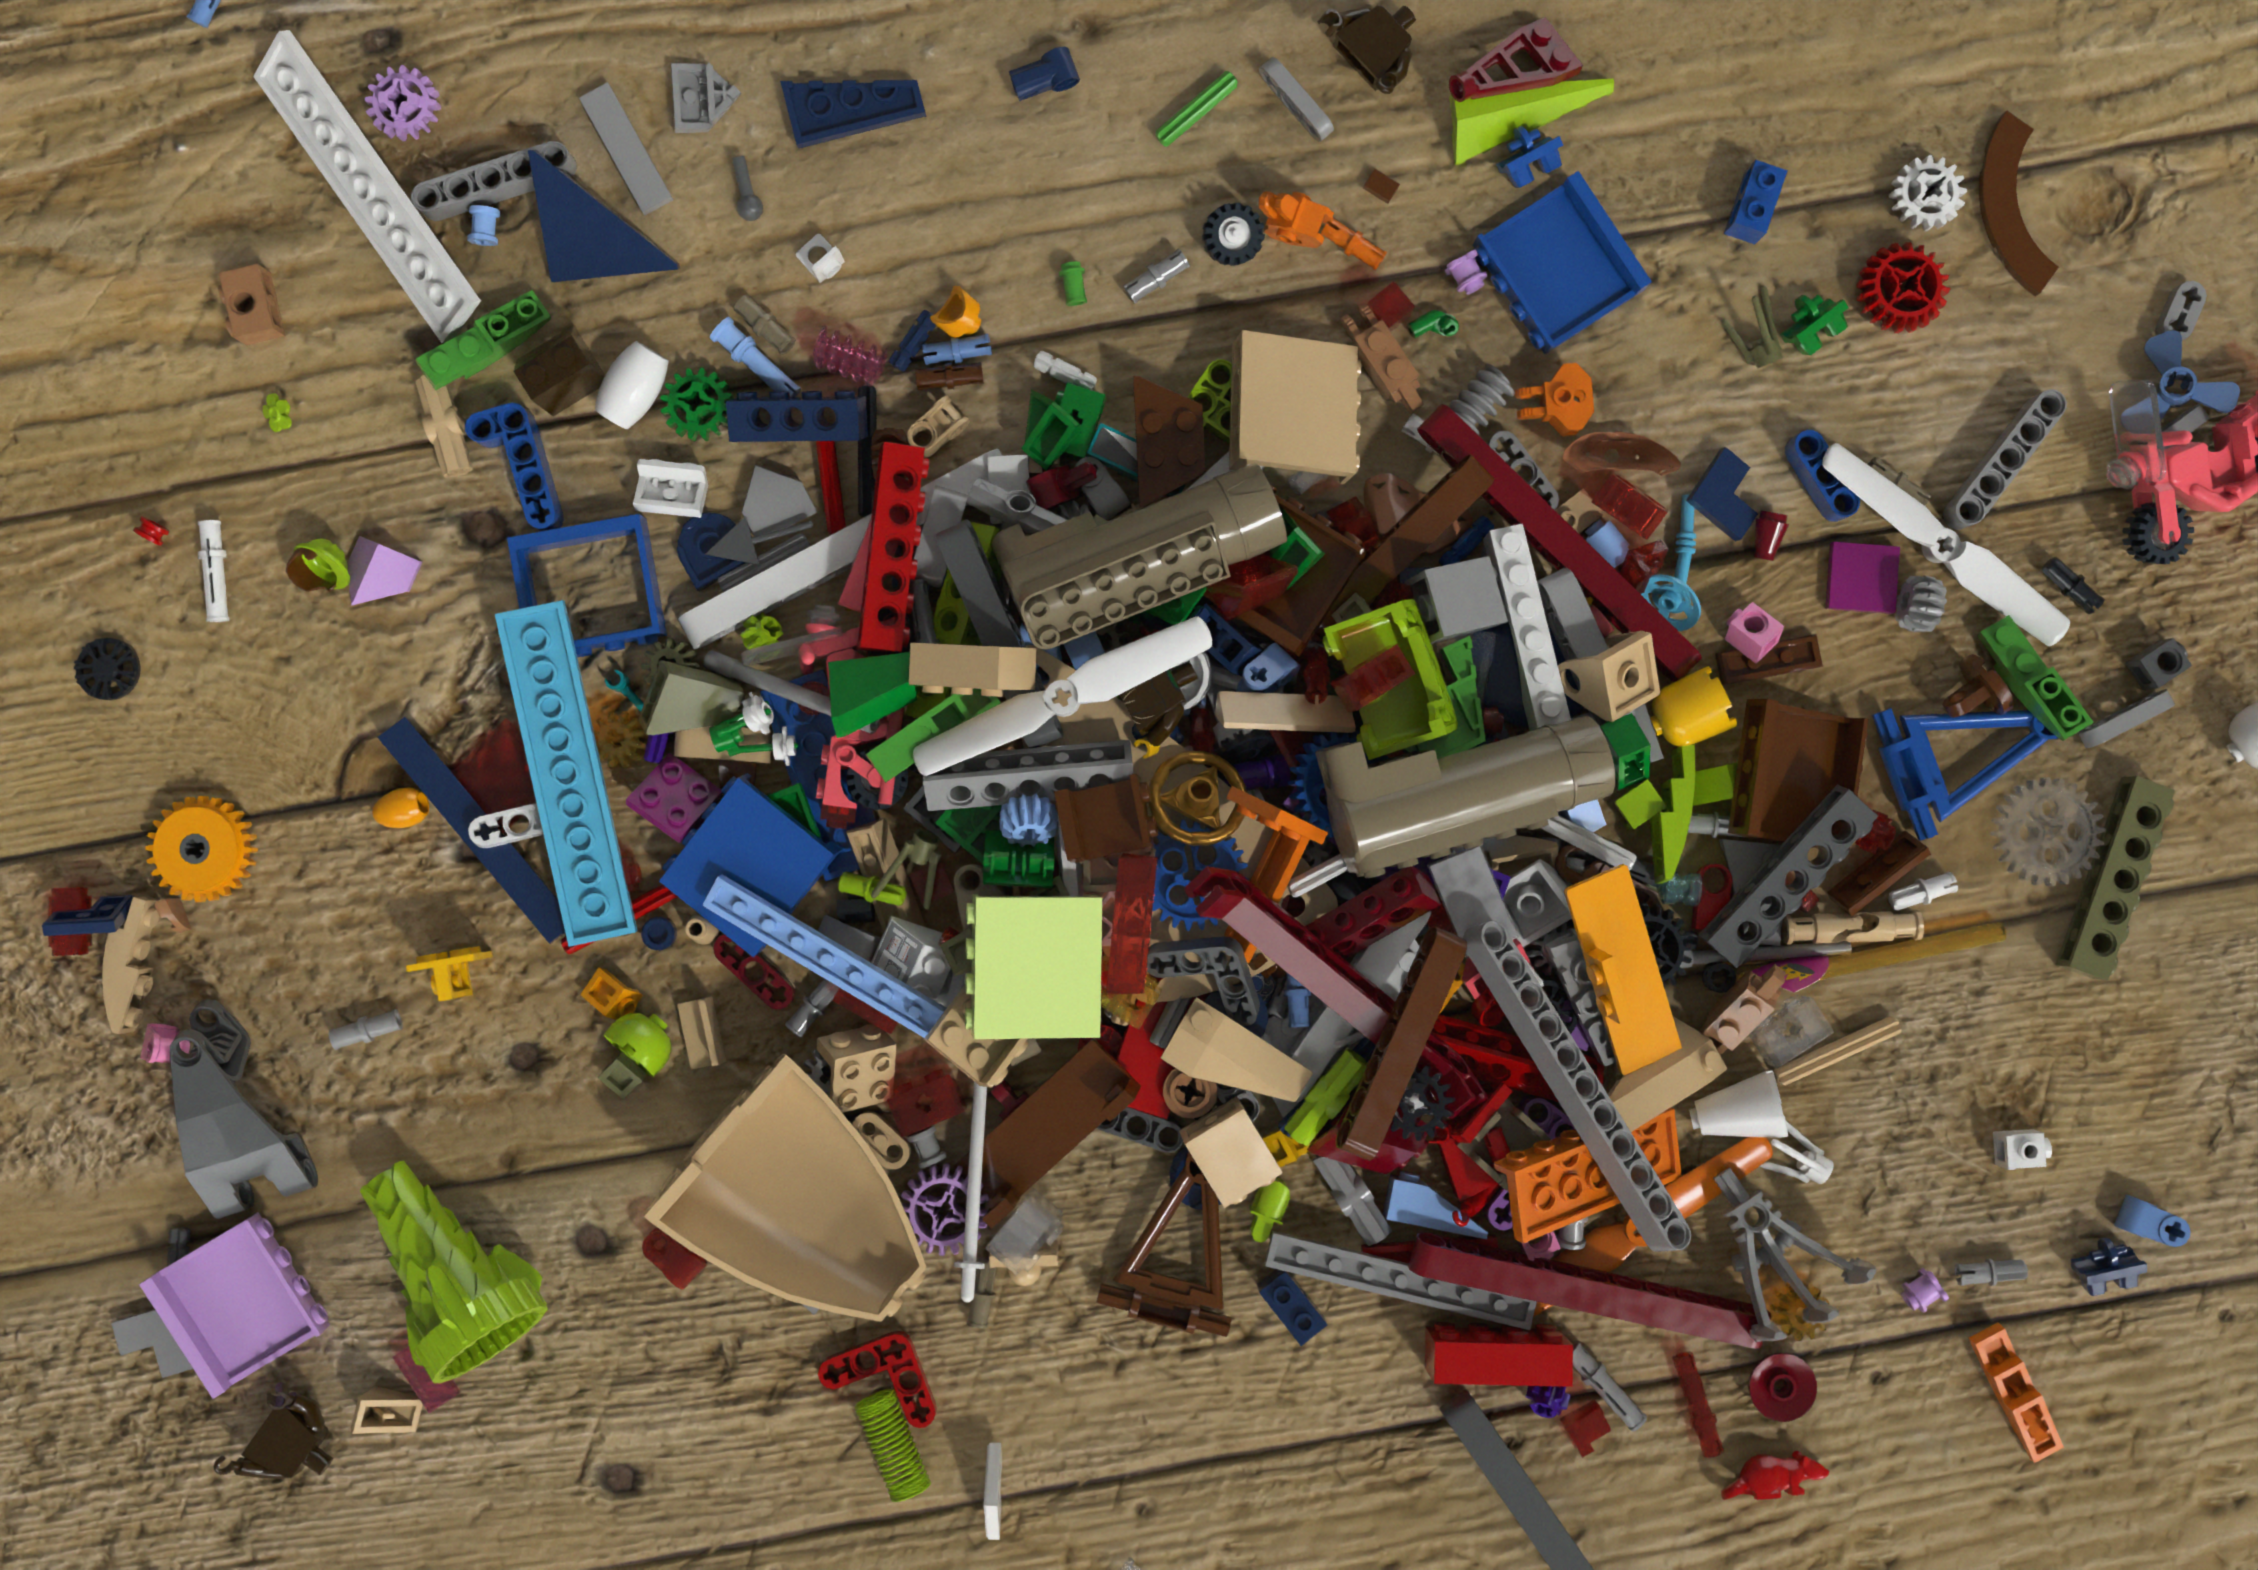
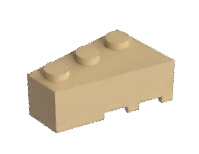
M910 643L909 685H923L922 692L943 693L944 687H952V694L973 695V688L981 689V696L1002 697L1003 690H1035L1037 648Z

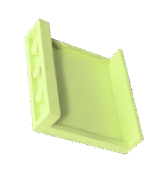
M972 894V903L966 904V924H972V938H966L965 952L966 959H972L971 973H966L965 993L971 994V1008H965V1029H971V1035L974 1039L1100 1038L1102 897L1097 894H1083V896H979L978 894Z

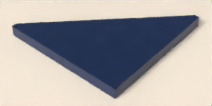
M528 150L551 283L680 269L677 261L670 258L638 230L627 224L599 199L593 197L570 176L544 158L537 150Z

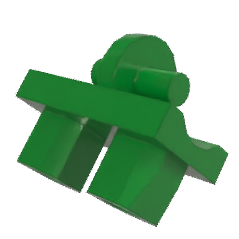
M1801 295L1795 299L1797 311L1791 314V319L1795 323L1780 335L1785 343H1794L1803 355H1812L1822 348L1823 345L1816 334L1820 329L1823 328L1827 336L1834 337L1848 328L1843 312L1849 307L1843 299L1838 302H1834L1831 299L1823 301L1820 295H1816L1812 299Z

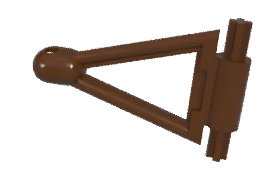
M1188 1151L1185 1166L1113 1278V1281L1134 1287V1291L1101 1283L1096 1303L1128 1311V1317L1187 1333L1193 1334L1195 1329L1227 1337L1232 1317L1200 1309L1201 1305L1224 1309L1219 1201ZM1194 1182L1201 1184L1206 1286L1139 1269Z

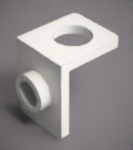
M816 234L796 252V257L819 283L826 278L833 277L845 262L839 249L836 246L832 247L821 234ZM815 247L824 248L827 253L815 264H812L808 258L809 252Z

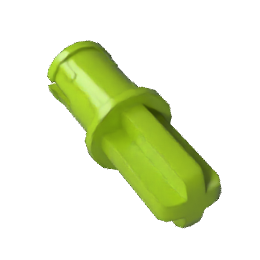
M846 871L842 873L839 880L838 888L840 892L865 897L867 902L877 900L900 906L907 895L904 886L888 882L876 898H872L871 893L880 881L879 877L875 875L869 878Z

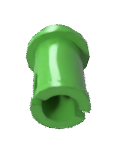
M1078 261L1062 264L1061 271H1059V276L1063 277L1066 306H1078L1087 303L1082 276L1085 273V268L1081 267V263Z

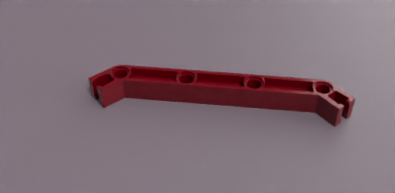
M1207 866L1184 888L1190 898H1196L1197 896L1205 898L1195 908L1199 916L1225 921L1375 1045L1377 1044L1395 1001L1243 875L1233 870ZM1431 1031L1417 1063L1419 1072L1427 1065L1431 1066L1430 1075L1434 1076L1441 1072L1443 1077L1440 1083L1442 1085L1451 1083L1452 1085L1446 1091L1447 1096H1452L1456 1099V1101L1447 1105V1108L1454 1112V1116L1447 1118H1454L1457 1115L1459 1118H1466L1489 1097L1466 1061ZM1431 1086V1093L1433 1094L1435 1099L1439 1101L1435 1089Z

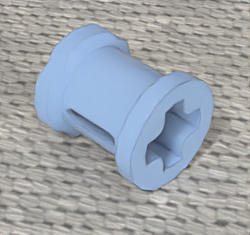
M483 205L470 206L469 213L472 214L471 234L467 235V241L481 246H497L498 239L495 237L496 218L500 217V210Z

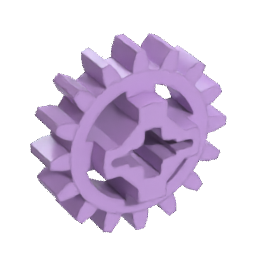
M401 65L399 73H396L391 67H388V76L385 78L378 73L375 75L379 81L377 86L368 85V88L373 92V96L365 97L364 101L372 107L366 113L374 120L373 125L380 131L384 130L383 132L392 139L397 135L401 141H406L407 134H411L417 140L419 139V130L423 129L427 133L431 131L427 125L429 121L438 122L439 119L433 114V111L441 110V105L434 100L440 94L432 87L433 82L427 76L422 77L423 75L418 69L414 68L410 73L404 65ZM413 85L420 88L423 96L415 93ZM384 111L391 114V117L394 119L393 122L386 118Z

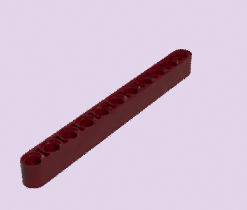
M1440 404L1417 428L1419 435L1452 468L1464 457L1471 454L1495 478L1492 485L1481 496L1511 526L1523 523L1527 541L1557 571L1563 568L1570 569L1575 575L1586 598L1591 597L1593 599L1591 604L1597 607L1622 634L1636 631L1651 633L1656 668L1673 682L1680 680L1702 659L1699 651L1451 408Z
M1425 1232L1417 1234L1408 1263L1410 1271L1425 1278L1748 1348L1758 1349L1763 1344V1341L1755 1342L1748 1334L1751 1326L1758 1324L1752 1303L1541 1257H1534L1532 1261L1523 1253ZM1767 1310L1769 1319L1771 1320L1772 1315H1771V1313Z

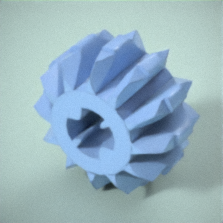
M1022 793L1021 798L1011 797L1009 798V803L1002 805L999 819L1000 830L1002 831V836L1008 839V843H1019L1020 847L1025 845L1035 847L1036 843L1046 844L1049 838L1056 836L1058 814L1055 805L1050 803L1048 797L1039 798L1037 793L1032 796H1026Z

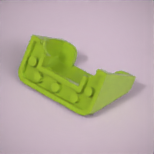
M1414 599L1402 600L1324 628L1326 634L1323 637L1325 649L1329 656L1334 655L1337 660H1342L1364 724L1360 727L1361 733L1357 734V742L1362 743L1364 754L1367 753L1369 760L1449 734L1458 729L1457 717L1422 614Z

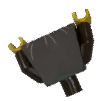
M1190 661L1169 669L1120 694L1142 736L1147 734L1146 737L1134 742L1135 748L1143 744L1147 746V753L1143 756L1144 759L1158 753L1160 745L1172 734L1184 714V705H1186L1187 701L1180 688L1199 679Z

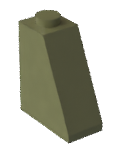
M661 660L638 721L645 734L648 735L718 725L722 721L735 717L736 713L741 711L743 708L741 702L745 700L744 691L736 679Z

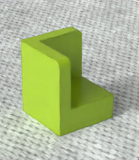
M1649 779L1629 787L1630 791L1615 800L1616 807L1627 821L1623 824L1627 830H1634L1667 807Z

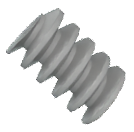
M1488 363L1485 364V370H1480L1477 373V380H1471L1468 383V390H1462L1459 393V400H1453L1450 403V408L1478 435L1479 431L1475 424L1478 423L1485 427L1488 425L1484 414L1487 413L1493 417L1497 415L1493 404L1505 406L1506 402L1501 395L1504 393L1513 397L1515 394L1504 374Z

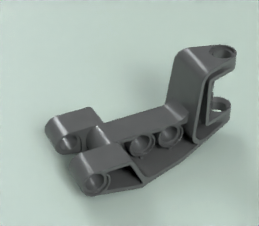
M211 999L198 1002L190 1014L191 1029L179 1032L171 1043L169 1050L176 1124L186 1178L216 1219L248 1210L254 1206V1193L248 1182L249 1179L265 1175L268 1181H273L284 1197L315 1188L318 1185L317 1170L299 1134L283 1135L277 1132L247 1102L235 1085V1081L242 1077L250 1049L251 1040L248 1033L221 1003ZM199 1011H212L216 1015V1022L206 1023L202 1021L198 1014ZM183 1040L193 1042L194 1047L190 1054L181 1050L179 1042Z

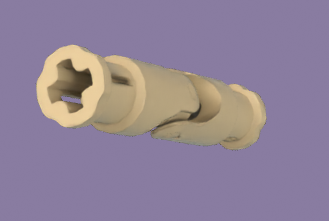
M1912 910L1910 914H1893L1891 911L1857 912L1853 916H1850L1848 913L1811 914L1810 917L1792 918L1790 915H1786L1782 919L1781 938L1786 945L1792 944L1793 941L1811 940L1814 944L1838 943L1840 941H1893L1897 937H1911L1914 940H1921L1924 935V919L1922 913L1918 910ZM1862 925L1866 926L1869 931L1862 932Z

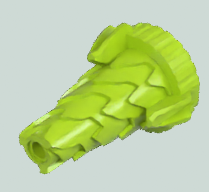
M405 1161L394 1163L390 1169L380 1173L367 1185L361 1187L360 1193L376 1217L379 1231L392 1254L388 1260L405 1286V1289L401 1292L409 1303L405 1307L408 1345L412 1359L416 1365L424 1367L433 1383L449 1381L480 1366L520 1339L542 1319L548 1308L546 1306L547 1303L539 1292L542 1282L540 1273L528 1262L505 1249L501 1244L494 1246L490 1255L487 1256L472 1231L468 1233L464 1231L454 1213L450 1209L442 1207L428 1184L424 1187Z

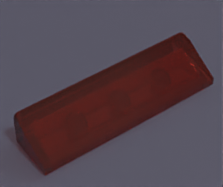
M1123 853L1119 857L1106 990L1108 994L1145 993L1158 857Z

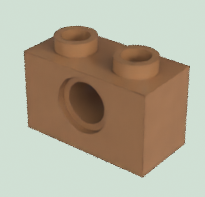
M254 264L219 273L221 285L218 286V292L227 308L229 317H226L225 322L228 332L233 338L245 345H251L286 336L271 272L259 264ZM253 299V307L245 312L246 303Z

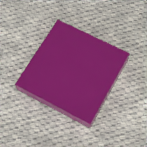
M1831 542L1825 609L1882 614L1896 613L1900 547Z

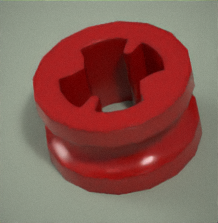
M141 516V526L135 527L133 531L148 541L162 546V536L168 535L170 531L160 524Z

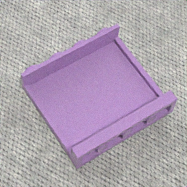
M258 1212L139 1284L212 1399L224 1393L231 1385L313 1336L321 1335L330 1326L325 1308L319 1303L316 1304L309 1293L310 1286L307 1280L302 1275H298L293 1268L290 1253L286 1248L279 1246L273 1236L274 1230L267 1219L262 1218Z

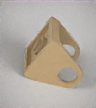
M1636 631L1609 636L1604 639L1608 647L1604 652L1595 656L1566 660L1559 664L1558 669L1564 693L1592 713L1610 722H1614L1660 695L1652 635L1649 632ZM1566 669L1572 670L1579 678L1580 691L1572 688L1568 683Z

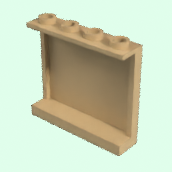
M1242 330L1232 343L1229 470H1236L1248 464L1257 463L1259 466L1339 476V484H1345L1355 475L1360 466V456L1356 453V442L1359 439L1361 429L1360 423L1357 422V410L1361 402V392L1357 390V379L1361 373L1358 346Z

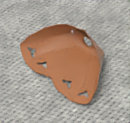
M1621 431L1592 432L1583 435L1564 450L1562 457L1567 464L1581 473L1592 470H1607L1611 472L1619 470L1653 471L1660 476H1664L1679 470L1682 465L1678 457L1661 444L1638 434ZM1609 449L1617 450L1619 454L1618 460L1612 463L1607 462L1605 459L1606 451Z
M1390 473L1376 475L1365 480L1363 495L1366 517L1376 538L1379 540L1381 538L1379 536L1380 533L1384 535L1426 494L1417 490L1407 481ZM1383 482H1386V484L1383 485L1380 489H1378L1376 486H1373V484L1379 485ZM1397 486H1399L1403 491H1407L1409 494H1400V491ZM1465 510L1460 515L1466 522L1458 521L1457 518L1419 556H1427L1425 552H1428V555L1438 553L1453 545L1473 524V517L1469 511Z

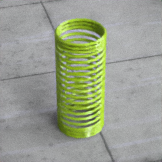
M891 1388L876 1392L856 1403L854 1409H856V1415L859 1416L858 1419L863 1420L861 1422V1425L865 1426L863 1431L866 1432L865 1436L869 1437L867 1442L871 1443L869 1447L873 1449L872 1453L876 1454L874 1459L878 1460L876 1463L880 1466L878 1470L883 1471L881 1476L885 1477L883 1481L887 1483L885 1487L889 1488L888 1494L891 1501L901 1502L925 1491L931 1485V1481L927 1471L924 1469L925 1465L922 1464L923 1460L919 1458L921 1454L917 1452L918 1448L915 1447L914 1437L910 1435L911 1431L908 1430L909 1426L906 1424L907 1420L904 1419L905 1415L901 1413L902 1408L899 1407L900 1403L897 1402L898 1398L894 1392L895 1390ZM881 1414H884V1415H882V1416H880V1417H878V1418H875V1419H873V1420H871V1421H868V1420H870V1419H872V1418H874V1417H876V1416H879V1415H881ZM882 1420H885V1421H883L882 1423H879V1424H877V1425H875V1426H872V1425H874V1424H876V1423H878V1422H880V1421H882ZM886 1425H889V1426H887V1427H885V1428H883V1429H881V1430H879V1431H876V1432L872 1433L873 1431H875V1430H877V1429H879V1428H881V1427H884V1426H886ZM892 1430L891 1432H889V1433H887V1434H885V1435H883V1436H880V1437H878V1438H875V1437H877V1436H879V1435H881V1434H883V1433H885V1432H887V1431ZM891 1436H894V1437L890 1438L889 1440H886V1441H884V1442H882V1443L877 1444L878 1442H880V1441H882V1440H884V1439H886V1438H889V1437H891ZM898 1441V1442H896V1443H894V1444H892V1445H890V1446H888V1447H886V1448H884V1449L878 1450V1449L884 1447L885 1445H888V1444H890V1443H892V1442ZM896 1447H899L898 1449H896V1450H894V1451H892V1452H890V1453H887V1454H885V1455L880 1456L881 1454H883V1453H885V1452H887V1451H889V1450H891V1449H894V1448H896ZM903 1452V1453L899 1454L898 1456H896V1457H894V1458H891V1459H889V1460L883 1461V1460L887 1459V1458L890 1457V1456H893V1455H895V1454H897V1453ZM906 1457L905 1459H903V1460H901V1461H899V1462H897V1463H895V1464H893V1465H891V1466L885 1467L886 1465H888V1464H890V1463H892V1462H894V1461H896V1460H899V1459H901V1458ZM908 1463L907 1465H905V1466H903V1467H901V1468H899V1469H897V1470H895V1471H892V1472L887 1473L888 1471L892 1470V1469L895 1468V1467H898V1466H900V1465H902V1464ZM911 1468L910 1470L906 1471L905 1473H903V1474H901V1475H898V1476H896V1477H894V1478L888 1479V1478H890L891 1476H893V1475H895V1474H897V1473H899V1472H901V1471H904V1470H906V1469ZM913 1474L912 1476L906 1478L905 1480H902V1481H900V1482H898V1483L892 1484L893 1482H895L896 1480H898V1479H900V1478H903V1477H905V1476H907V1475Z

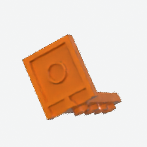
M1232 786L1226 799L1239 804L1236 811L1254 820L1257 814H1259L1256 821L1275 830L1250 882L1275 903L1279 904L1309 840L1311 839L1323 845L1328 832ZM1228 925L1223 936L1236 939L1243 948L1246 961L1250 963L1257 947Z

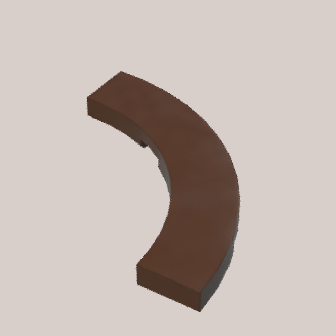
M2007 110L2001 115L1993 128L1984 151L1982 171L1979 175L1980 210L1993 249L1996 247L2006 264L2005 268L2021 286L2036 297L2042 292L2059 266L2039 249L2023 222L2017 199V172L2022 151L2034 129Z

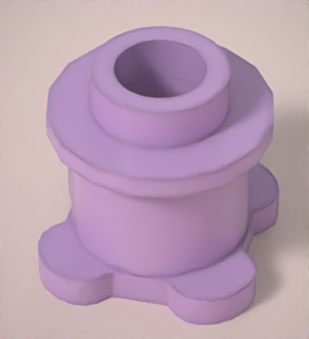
M1472 250L1464 256L1447 264V269H1445L1447 275L1452 274L1458 284L1457 291H1465L1467 295L1482 288L1485 285L1483 280L1487 277L1486 272H1481L1475 257L1478 255L1476 250Z
M1921 1268L1918 1270L1920 1277L1909 1284L1907 1282L1902 1284L1904 1292L1901 1293V1296L1913 1311L1919 1309L1925 1313L1927 1306L1939 1298L1945 1302L1949 1297L1934 1274Z

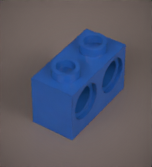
M1755 160L1744 172L1724 231L1725 235L1755 245L1767 233L1788 170L1759 160Z

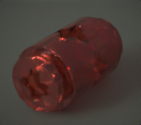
M88 887L51 888V896L47 897L48 918L54 911L83 910L92 907V895H88ZM92 934L48 936V947H52V956L89 954V946L93 945Z

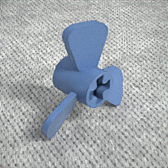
M2170 330L2151 337L2144 347L2146 355L2162 376L2157 388V394L2127 410L2124 422L2134 432L2154 433L2169 408L2182 407L2190 399L2218 412L2229 413L2237 405L2240 388L2234 382L2197 383L2194 372L2186 367H2181V334L2178 331ZM2174 380L2183 381L2180 387L2183 390L2187 389L2185 395L2168 393L2165 390L2166 387L2173 386Z

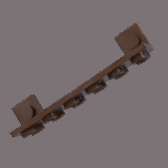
M1091 1039L984 1137L981 1179L984 1186L981 1189V1195L988 1194L989 1200L985 1205L989 1209L982 1220L991 1229L1016 1207L1021 1196L1102 1122L1106 1119L1111 1122L1135 1100L1141 1088L1140 1084L1096 1039ZM970 1151L954 1166V1170L958 1166L963 1167L960 1175L963 1179H966L968 1175Z

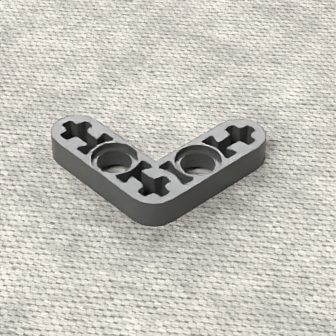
M1222 936L1160 942L1149 947L1144 960V967L1148 973L1160 978L1213 973L1227 1016L1241 1026H1249L1256 1021L1260 1002L1243 948L1236 939ZM1194 952L1202 960L1200 962H1192L1184 954ZM1226 955H1227V956H1231L1230 961H1229V965H1227L1228 960H1227ZM1226 978H1239L1243 985L1239 987L1232 986L1226 981ZM1240 998H1242L1241 1003H1242L1243 1008H1242V1007H1238L1239 1002H1240Z

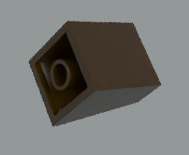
M574 325L517 359L513 371L530 399L553 417L599 389L605 376Z

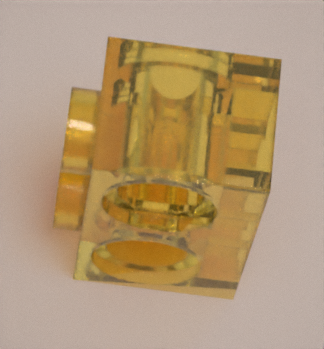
M1104 954L1101 958V973L1104 971L1113 972L1118 979V983L1113 988H1107L1101 984V1007L1139 1030L1162 992V989L1157 987L1159 982L1144 972H1141L1140 975L1128 969L1130 964L1123 958L1112 954L1109 958ZM1135 989L1142 990L1147 996V1003L1143 1006L1132 1004L1129 1000V992Z

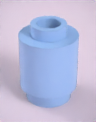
M1599 519L1584 531L1587 535L1585 540L1613 568L1617 567L1632 554L1628 548L1630 544L1610 520L1603 523Z

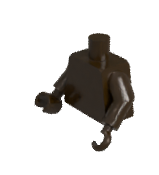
M1381 5L1373 9L1365 7L1344 12L1328 9L1317 21L1318 24L1325 23L1329 26L1325 32L1327 37H1331L1335 31H1338L1335 35L1333 47L1375 91L1379 90L1384 94H1391L1394 88L1407 76L1412 57L1409 49L1412 38L1406 30L1416 21L1413 12L1408 7L1402 6L1393 16Z
M280 1382L276 1384L275 1389L279 1396L267 1393V1405L273 1410L241 1454L243 1457L238 1458L237 1461H230L228 1466L219 1469V1465L226 1459L224 1456H221L214 1463V1471L219 1475H225L234 1470L236 1475L285 1479L293 1478L307 1466L318 1475H322L334 1458L319 1448L328 1435L329 1430L324 1425L325 1421L317 1402L296 1392L289 1394L286 1383Z

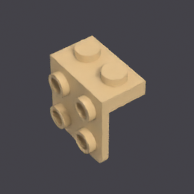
M879 1023L868 1024L861 1028L835 1032L831 1035L817 1038V1050L831 1066L829 1098L842 1113L886 1102L893 1096L897 1044Z

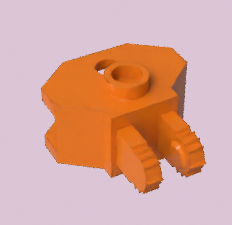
M1265 191L1259 197V209L1268 217L1264 233L1270 238L1289 245L1317 248L1323 244L1324 237L1318 232L1322 223L1326 224L1334 215V212L1328 207L1311 201L1309 196L1300 192H1292L1291 195L1288 193H1277L1276 195Z
M1577 363L1562 364L1550 382H1544L1541 386L1515 390V398L1521 400L1539 398L1540 407H1526L1518 410L1517 418L1522 420L1541 418V422L1548 421L1562 437L1576 436L1594 413L1592 379Z

